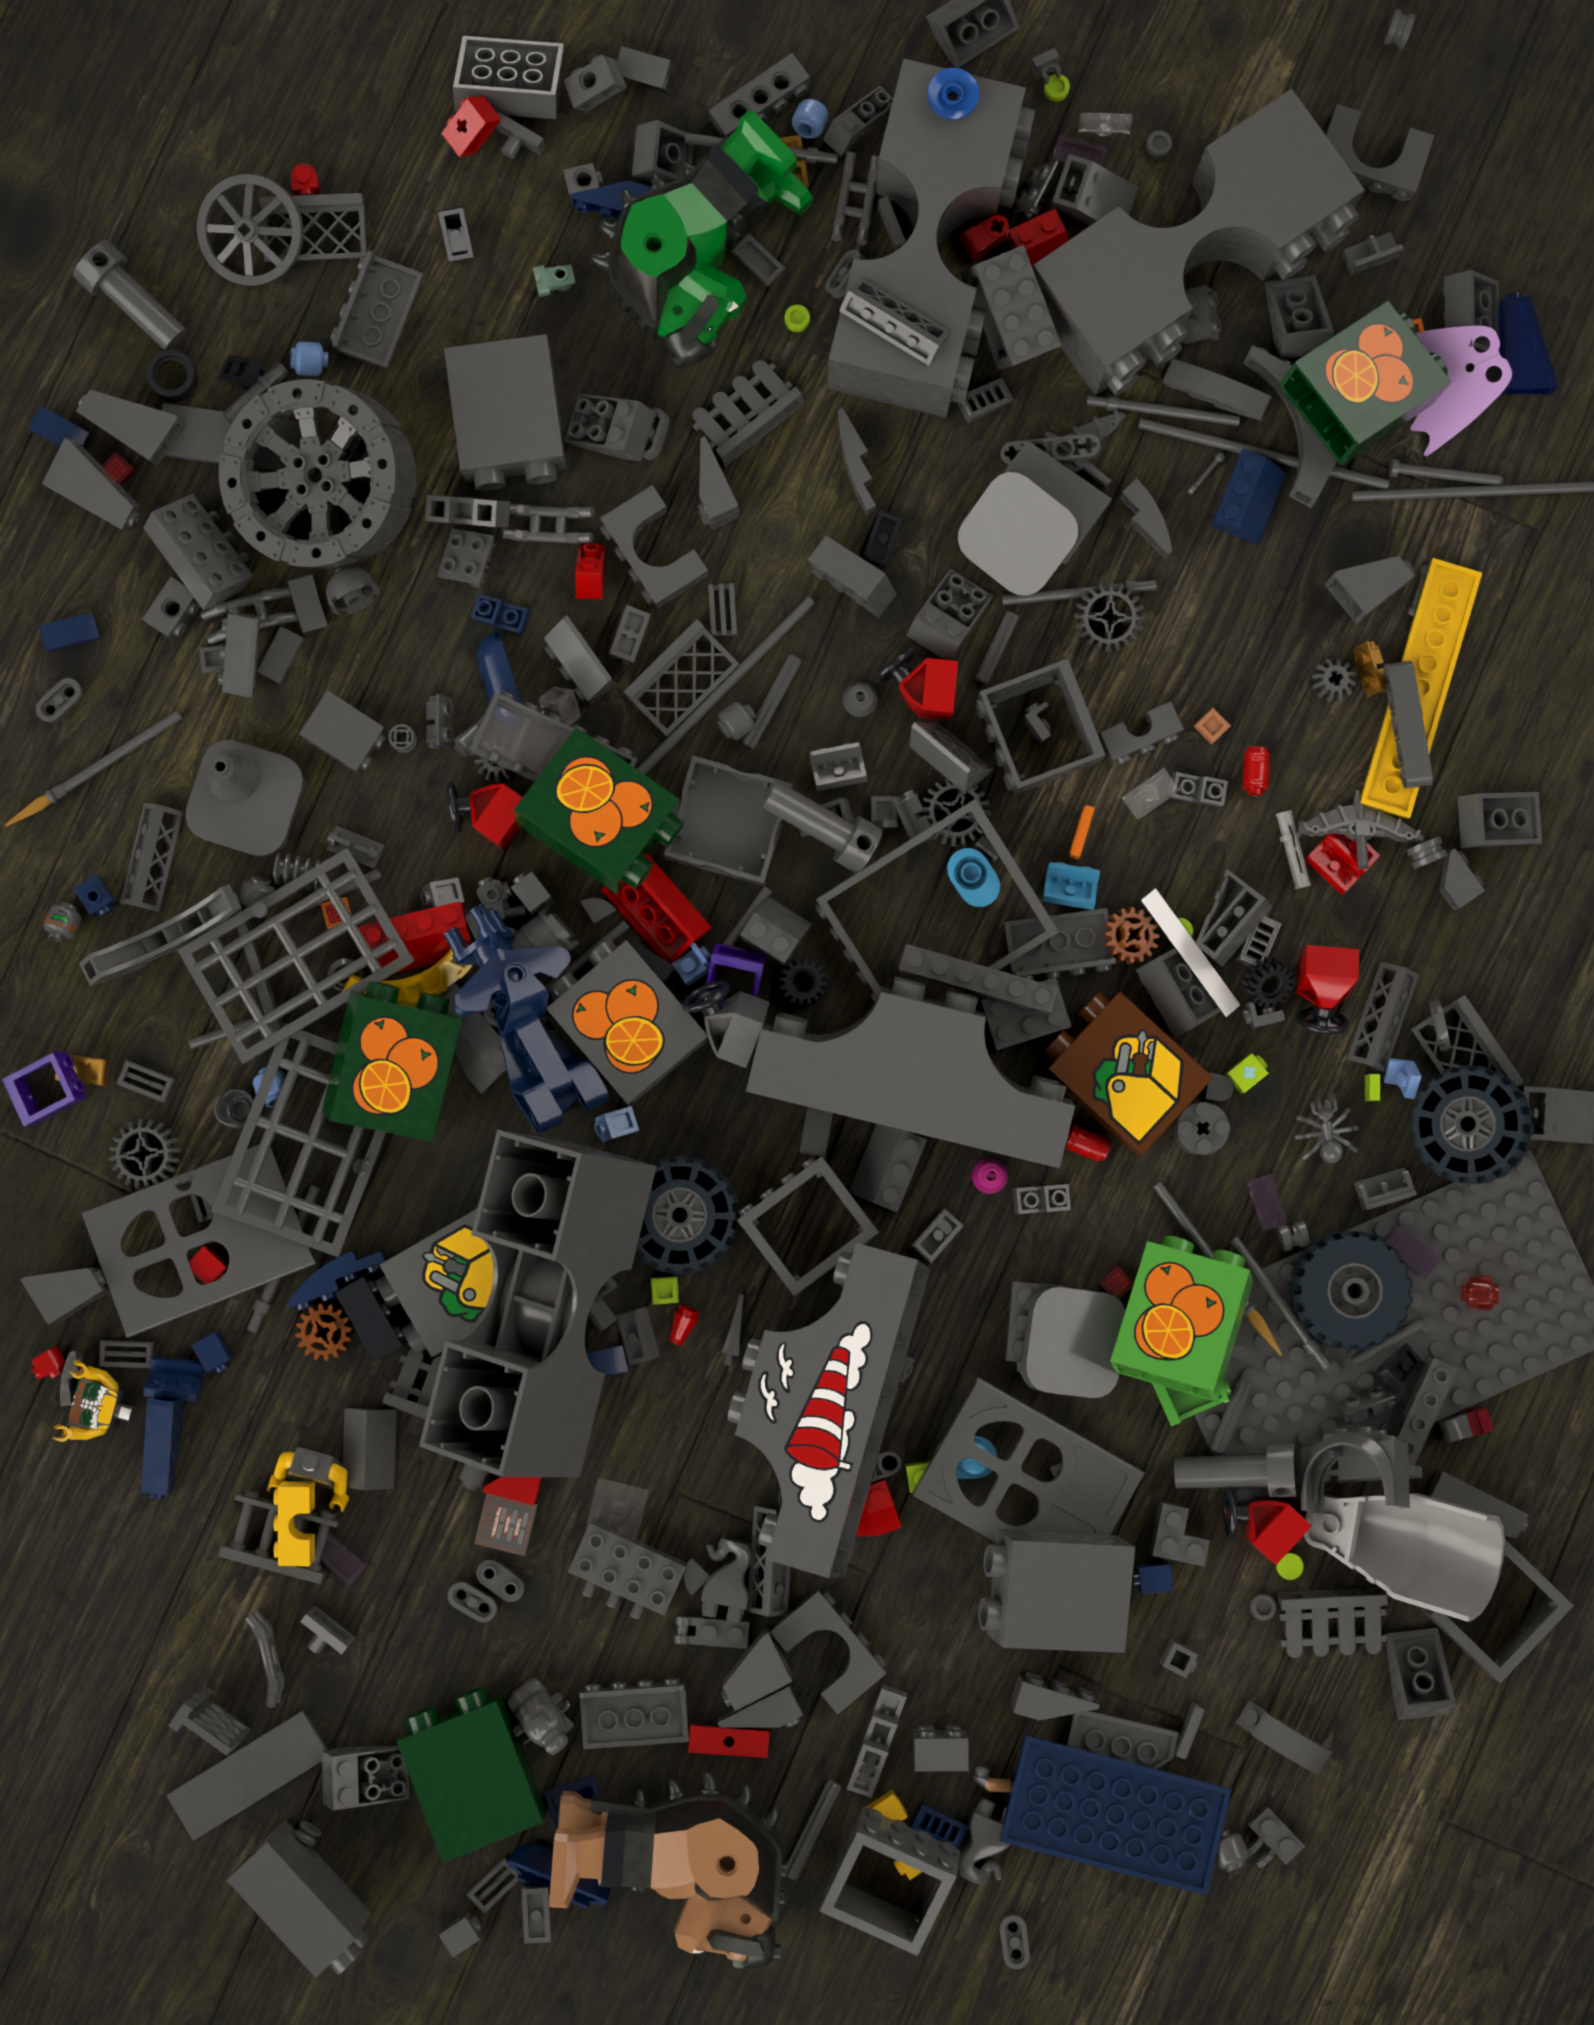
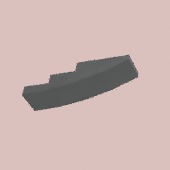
M1172 359L1163 380L1165 386L1187 392L1190 397L1213 403L1215 408L1259 421L1263 420L1272 400L1270 395L1248 385Z
M840 408L838 409L837 417L845 467L855 495L866 516L876 511V504L866 487L872 485V477L862 462L868 458V450L844 409Z
M882 1684L847 1785V1790L872 1798L907 1698V1692Z

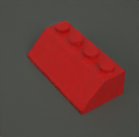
M647 855L645 858L653 862L654 866L638 889H634L626 883L618 895L603 886L601 891L659 957L672 964L691 949L690 945L694 942L698 943L712 927L653 859Z
M461 901L390 918L415 961L395 974L438 963L451 949L443 934L452 928L457 927L466 944L471 945L473 943L470 928L465 920V907ZM379 921L359 926V930L371 950L389 940ZM394 949L377 959L381 968L398 959L399 956Z

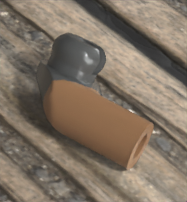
M977 1766L975 1768L974 1781L987 1791H1011L1010 1779L989 1777V1769L986 1766Z

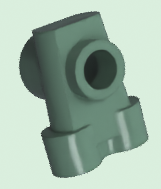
M544 265L533 267L539 297L551 295L550 291L553 290L566 291L572 284H575L572 265L547 268ZM559 274H565L563 278L556 277Z

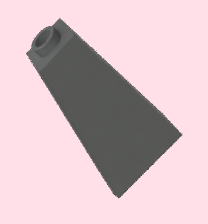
M89 390L87 394L82 396L78 403L79 407L76 410L79 414L156 466H159L165 454L186 425L185 422L174 414L94 390Z
M64 438L42 484L121 530H131V528H134L140 520L139 512L142 507L78 441Z
M1438 1469L1425 1494L1426 1496L1499 1516L1504 1526V1536L1518 1538L1519 1534L1522 1535L1528 1526L1529 1521L1527 1517L1529 1514Z

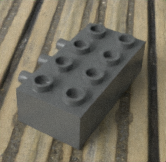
M191 494L152 511L143 528L201 608L205 610L243 592L253 575L244 564L249 560L248 554L246 552L237 554L229 543L234 540L232 532L228 531L222 534L214 523L219 520L218 513L216 511L207 513L194 494Z
M591 1520L568 1572L587 1581L582 1591V1594L586 1597H592L596 1586L611 1591L606 1605L610 1608H616L621 1596L635 1602L630 1616L639 1620L645 1607L663 1616L665 1615L687 1563Z

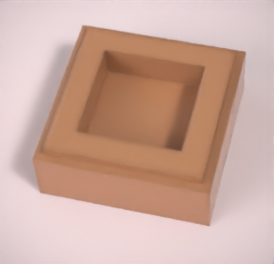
M1212 708L1193 727L1212 745L1231 725Z

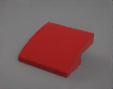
M1331 833L1304 860L1343 895L1381 855L1367 843L1368 868L1359 869L1356 841H1351L1346 835Z

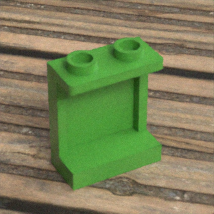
M1224 1379L1218 1402L1153 1384L1171 1427L1181 1423L1183 1419L1223 1402H1229L1227 1395L1231 1394L1226 1379Z

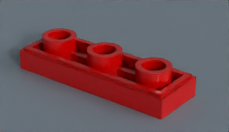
M690 1725L688 1753L768 1758L769 1730ZM726 1737H732L734 1739V1742L732 1744H726L724 1739Z

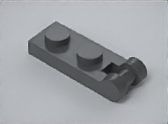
M676 1615L675 1624L678 1625L677 1634H674V1643L747 1649L749 1621L741 1620L740 1623L722 1618ZM688 1626H696L695 1635L688 1634Z

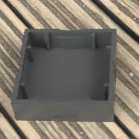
M692 755L682 790L679 813L677 814V817L683 820L685 824L672 844L665 848V859L764 887L783 819L762 808L761 802L771 784L778 779L760 774L740 772L728 765ZM778 780L786 786L793 788L792 783Z

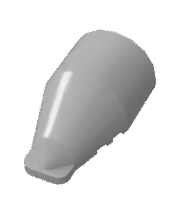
M1409 1493L1410 1508L1386 1505L1385 1495L1338 1498L1324 1494V1513L1307 1512L1306 1521L1312 1525L1304 1534L1308 1544L1326 1550L1351 1569H1356L1366 1576L1369 1582L1375 1583L1387 1591V1594L1393 1599L1469 1622L1483 1612L1493 1595L1499 1579L1505 1547L1504 1526L1499 1516L1418 1493Z

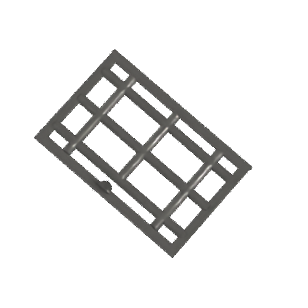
M349 848L342 850L177 950L242 1064L249 1062L347 1003L351 990L363 993L367 989L368 981L381 982L415 962ZM345 863L349 871L331 882L327 873ZM319 880L322 888L226 946H223L219 939L220 937L254 917L264 918L268 914L270 907L313 881ZM355 880L369 906L351 916L337 890ZM328 896L342 922L297 948L283 923ZM375 915L389 940L371 950L357 925ZM274 929L288 955L244 981L229 955ZM348 931L362 957L317 983L303 957ZM211 944L215 952L197 962L193 954ZM395 949L399 958L381 968L377 959ZM220 961L235 987L217 997L203 971ZM294 963L309 989L263 1015L249 990ZM365 966H369L373 974L327 1000L323 993L324 991ZM241 996L254 1022L237 1031L223 1006ZM312 998L316 1000L318 1007L275 1033L272 1031L269 1024ZM260 1030L265 1039L247 1049L243 1040Z
M300 1030L274 1047L211 1212L219 1213L339 1257L386 1132L375 1130L365 1158L354 1161L352 1169L358 1176L344 1213L341 1214L333 1211L365 1128L354 1126L346 1148L318 1138L326 1117L322 1113L330 1075L302 1063L309 1045L336 1054L338 1044ZM290 1038L300 1041L293 1060L283 1057ZM278 1067L287 1069L288 1073L271 1117L268 1119L260 1116ZM298 1074L327 1085L308 1133L280 1123ZM255 1126L264 1128L265 1132L248 1176L244 1178L237 1175ZM275 1133L304 1143L286 1192L257 1182ZM314 1147L342 1157L324 1207L295 1197ZM232 1185L242 1188L235 1208L225 1204ZM252 1192L281 1202L274 1222L245 1212ZM291 1206L319 1216L313 1236L284 1226ZM329 1221L339 1224L332 1244L322 1240Z

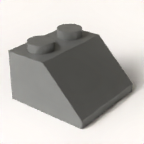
M659 120L638 125L636 129L632 176L650 184L654 173L659 174L661 179L668 183L684 178L683 165L685 163L692 165L694 150L693 144L685 143L686 132Z

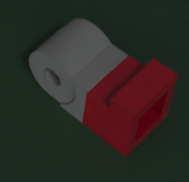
M1482 1406L1438 1422L1444 1443L1494 1431L1488 1410Z

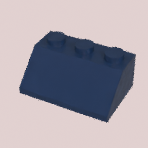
M1242 448L1210 527L1259 545L1286 473L1268 458Z

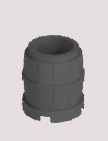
M545 905L538 911L537 916L520 927L509 947L511 950L562 947L567 951H573L580 942L579 940L572 941L571 938L574 936V933L556 913L553 915L547 913L550 907Z

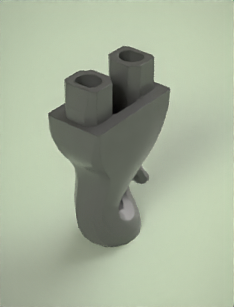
M721 1538L716 1551L711 1544H707L710 1558L714 1561H722L729 1552L736 1554V1558L717 1569L706 1580L701 1601H703L702 1615L716 1618L718 1604L729 1606L726 1620L740 1623L744 1610H747L749 1591L744 1581V1575L751 1562L752 1551L748 1542Z
M982 1797L976 1808L971 1810L968 1818L970 1840L960 1854L958 1863L959 1875L980 1885H985L988 1882L992 1871H994L995 1878L1001 1880V1868L998 1862L992 1859L986 1860L980 1868L974 1866V1863L980 1859L1001 1853L1011 1845L999 1841L1007 1807H1004L1000 1819L992 1816L996 1804L985 1797Z

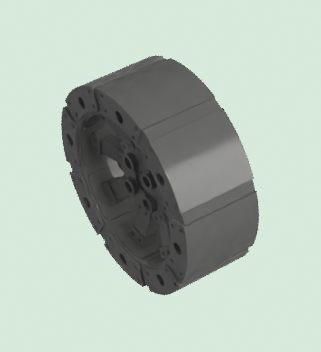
M302 379L280 383L268 388V392L263 395H257L249 401L238 413L228 429L223 442L225 443L224 452L220 454L219 485L222 500L227 513L231 514L234 519V526L238 532L255 549L271 559L279 562H288L289 565L321 569L355 566L367 561V558L372 555H377L397 537L408 519L412 509L410 508L412 498L415 497L416 465L410 442L404 436L401 430L402 427L396 418L378 401L364 393L319 380ZM302 394L299 399H296L297 395ZM354 405L358 407V413L356 415H354V411L352 410V407ZM329 408L331 412L339 415L340 419L338 421L339 426L331 440L328 439L324 443L323 437L320 436L317 421L318 409L328 410ZM294 413L295 418L299 420L302 434L300 447L288 442L273 427L281 420L280 417L283 415ZM359 434L366 443L369 457L364 458L362 461H346L344 459L347 453L346 449L354 436L356 437ZM259 445L267 447L279 455L286 468L278 469V472H254V461L252 460L254 453H257ZM324 455L328 458L326 464L321 463V457ZM384 460H386L387 467L385 469H380L378 462H383ZM320 469L322 478L319 482H316L314 473ZM357 478H371L370 494L366 502L362 503L351 494V490L348 488L349 484ZM301 485H305V487H306V492H305V493L302 491V489H301V487H300ZM280 488L289 490L285 497L286 501L275 513H271L267 517L264 511L260 510L256 493L264 492L266 489ZM332 504L340 506L350 515L349 518L352 521L343 532L335 535L330 530ZM308 507L312 518V532L309 533V540H295V537L286 532L296 516ZM366 518H369L372 522L371 527L368 529L367 524L363 523ZM320 549L321 556L316 558L315 551Z

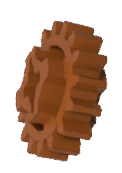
M1134 907L1128 908L1127 911L1124 908L1117 911V914L1114 913L1109 916L1112 922H1107L1103 925L1108 929V932L1102 934V937L1108 938V942L1103 945L1104 947H1111L1112 950L1109 952V955L1117 954L1118 962L1124 961L1125 958L1127 964L1134 963V960L1137 963L1142 962L1144 957L1148 958L1152 955L1149 949H1155L1158 946L1153 942L1154 939L1159 938L1158 934L1153 933V930L1158 926L1157 924L1151 925L1149 923L1152 919L1151 915L1143 917V909L1138 910L1136 913ZM1124 919H1132L1137 922L1135 924H1131L1128 920L1125 921ZM1135 930V931L1132 933L1133 935L1131 936V939H1132V940H1129V941L1126 942V940H1127L1128 937L1130 936V931ZM1125 948H1131L1133 951H1136V952H1134V953H1132V952H1127V951H1125L1124 949H1125Z
M319 1304L318 1311L313 1306L308 1308L310 1315L301 1314L300 1316L304 1322L296 1323V1327L300 1328L301 1332L295 1334V1337L302 1338V1342L298 1344V1347L306 1346L305 1355L307 1356L313 1352L314 1360H319L321 1355H323L324 1360L328 1361L330 1360L331 1353L335 1358L339 1357L340 1353L338 1350L346 1351L348 1347L344 1344L345 1341H352L353 1339L347 1335V1332L353 1330V1327H347L346 1325L350 1318H342L341 1315L344 1310L339 1309L335 1312L333 1304H330L327 1310L324 1304ZM322 1314L332 1316L336 1320L333 1322L326 1321ZM311 1322L313 1328L311 1334L308 1335V1326ZM321 1326L329 1328L330 1332L327 1333V1337H320ZM341 1329V1337L337 1343L335 1337L337 1331ZM316 1342L321 1343L327 1350L316 1348L313 1344Z

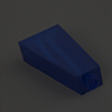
M1521 293L1508 294L1499 303L1500 356L1508 361L1512 370V378L1500 395H1551L1558 388V382L1531 297L1522 296ZM1500 369V379H1501V377H1502V370Z

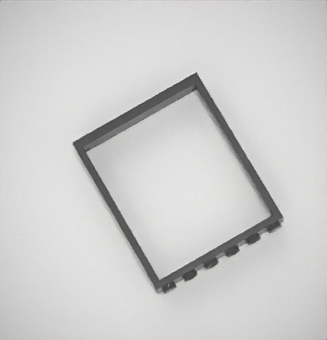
M976 799L816 899L818 905L815 906L822 919L828 918L832 924V927L829 928L831 934L836 941L842 940L846 947L843 953L850 963L855 961L860 971L856 973L864 986L869 983L874 991L870 994L874 1002L879 995L881 986L828 904V901L970 811L1046 930L988 966V968L999 970L1059 933ZM953 988V989H952V990L964 992L963 990H960V989H956V988ZM944 995L937 998L936 1001L943 1002Z

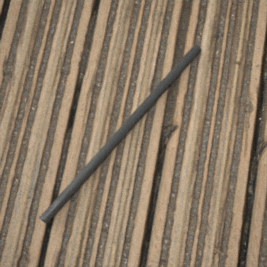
M1142 418L1139 421V429L1240 453L1243 448L1266 457L1272 462L1296 468L1298 466L1299 457ZM1335 466L1330 474L1332 477L1384 490L1388 489L1390 483L1388 479Z
M1594 481L1352 491L1351 501L1594 492Z
M807 597L637 770L646 775L790 630L815 602L810 597Z

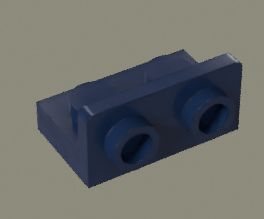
M152 1356L150 1360V1373L144 1386V1396L197 1402L204 1383V1368L201 1362Z

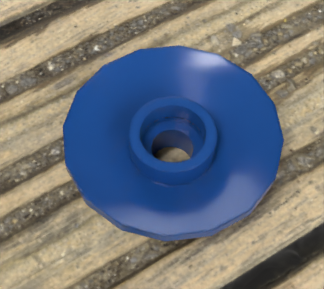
M947 68L939 71L932 77L927 88V100L930 108L938 116L947 120H958L967 117L974 111L979 101V87L969 72L960 68ZM954 94L957 96V100L951 101L948 99V96Z

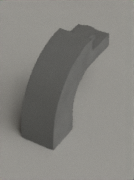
M1248 1701L1236 1721V1724L1270 1748L1318 1775L1332 1751L1314 1739L1288 1726L1252 1701Z

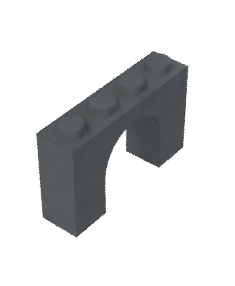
M1337 104L1325 135L1360 184L1368 187L1374 193L1384 192L1392 195L1396 200L1411 201L1417 191L1435 135L1410 127L1404 138L1398 160L1385 168H1372L1363 164L1353 150V136L1361 111Z
M651 485L602 516L600 519L603 526L600 527V530L607 541L612 539L617 546L613 550L621 562L626 560L630 566L627 572L634 583H641L644 588L641 593L649 605L653 603L658 609L707 578L709 573L695 550L663 567L647 565L636 555L634 543L638 533L645 526L667 513L665 503L654 486Z
M817 1588L772 1626L770 1633L786 1653L807 1635L817 1630H831L845 1639L850 1649L848 1664L839 1675L820 1690L822 1697L838 1715L886 1674L884 1666L887 1663L878 1652L873 1654L868 1649L867 1645L870 1643L860 1631L857 1634L850 1627L853 1622L844 1611L839 1613L833 1605L836 1601L829 1592L825 1590L822 1593Z

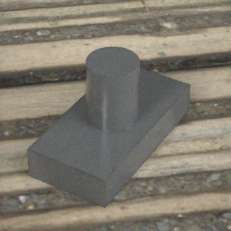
M499 112L498 115L502 120L496 126V130L508 137L501 152L505 156L514 159L523 145L536 154L541 155L545 149L544 139Z
M315 1605L300 1621L315 1633L307 1645L316 1654H320L327 1644L340 1654H343L356 1638Z

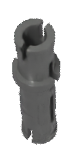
M277 362L266 374L259 376L256 383L235 401L230 408L222 413L223 417L232 424L235 417L249 401L257 395H263L268 392V388L279 384L289 375L287 369Z

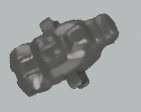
M537 1677L525 1680L519 1688L513 1690L507 1700L509 1708L519 1721V1724L513 1729L514 1736L518 1737L525 1732L520 1739L522 1744L532 1741L544 1747L546 1752L551 1755L559 1753L568 1743V1738L565 1734L574 1727L573 1722L564 1714L570 1706L569 1701L563 1700L557 1705L562 1700L561 1693L557 1692L551 1696L547 1688L543 1686Z

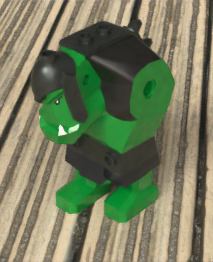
M752 110L747 111L740 118L737 130L728 139L725 137L718 145L715 143L710 153L698 165L692 166L689 163H685L683 165L684 178L668 183L663 181L659 174L654 173L651 178L652 188L648 192L634 197L628 189L622 190L621 201L624 207L618 221H615L614 224L604 220L599 222L600 230L609 238V242L612 243L611 249L606 251V254H592L591 261L599 268L605 269V273H608L611 293L616 299L617 305L624 313H629L634 319L635 325L642 332H646L654 341L660 336L664 338V345L672 354L669 357V361L677 370H680L684 365L693 366L706 359L718 347L715 342L717 338L716 333L728 320L738 316L746 304L747 296L741 282L717 269L725 259L726 249L731 245H737L748 230L762 221L763 215L768 213V205L774 200L798 215L803 214L812 206L813 197L811 193L792 173L797 168L795 155Z

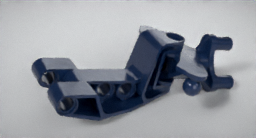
M479 904V909L477 906L473 907L469 913L480 931L479 937L470 946L466 945L457 927L443 934V937L454 953L452 957L457 965H478L480 968L457 992L454 998V1011L462 1017L469 1016L474 1012H486L489 1002L493 1001L512 1096L534 1130L540 1134L564 1121L563 1114L555 1098L567 1092H570L572 1096L575 1095L586 1111L609 1100L608 1091L589 1059L579 1058L572 1053L540 1020L545 1017L549 994L537 978L543 975L556 979L567 968L571 957L569 952L562 947L511 950L509 946L515 936L511 929H507L498 910L488 912L484 904Z

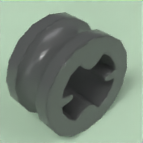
M301 1821L299 1824L300 1829L296 1830L294 1835L302 1842L314 1846L316 1843L315 1838L321 1835V1831L311 1823Z

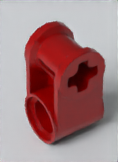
M994 215L962 233L959 239L972 261L983 257L990 250L1004 243L1007 240L1009 224L1004 216ZM993 227L1002 228V232L993 231Z

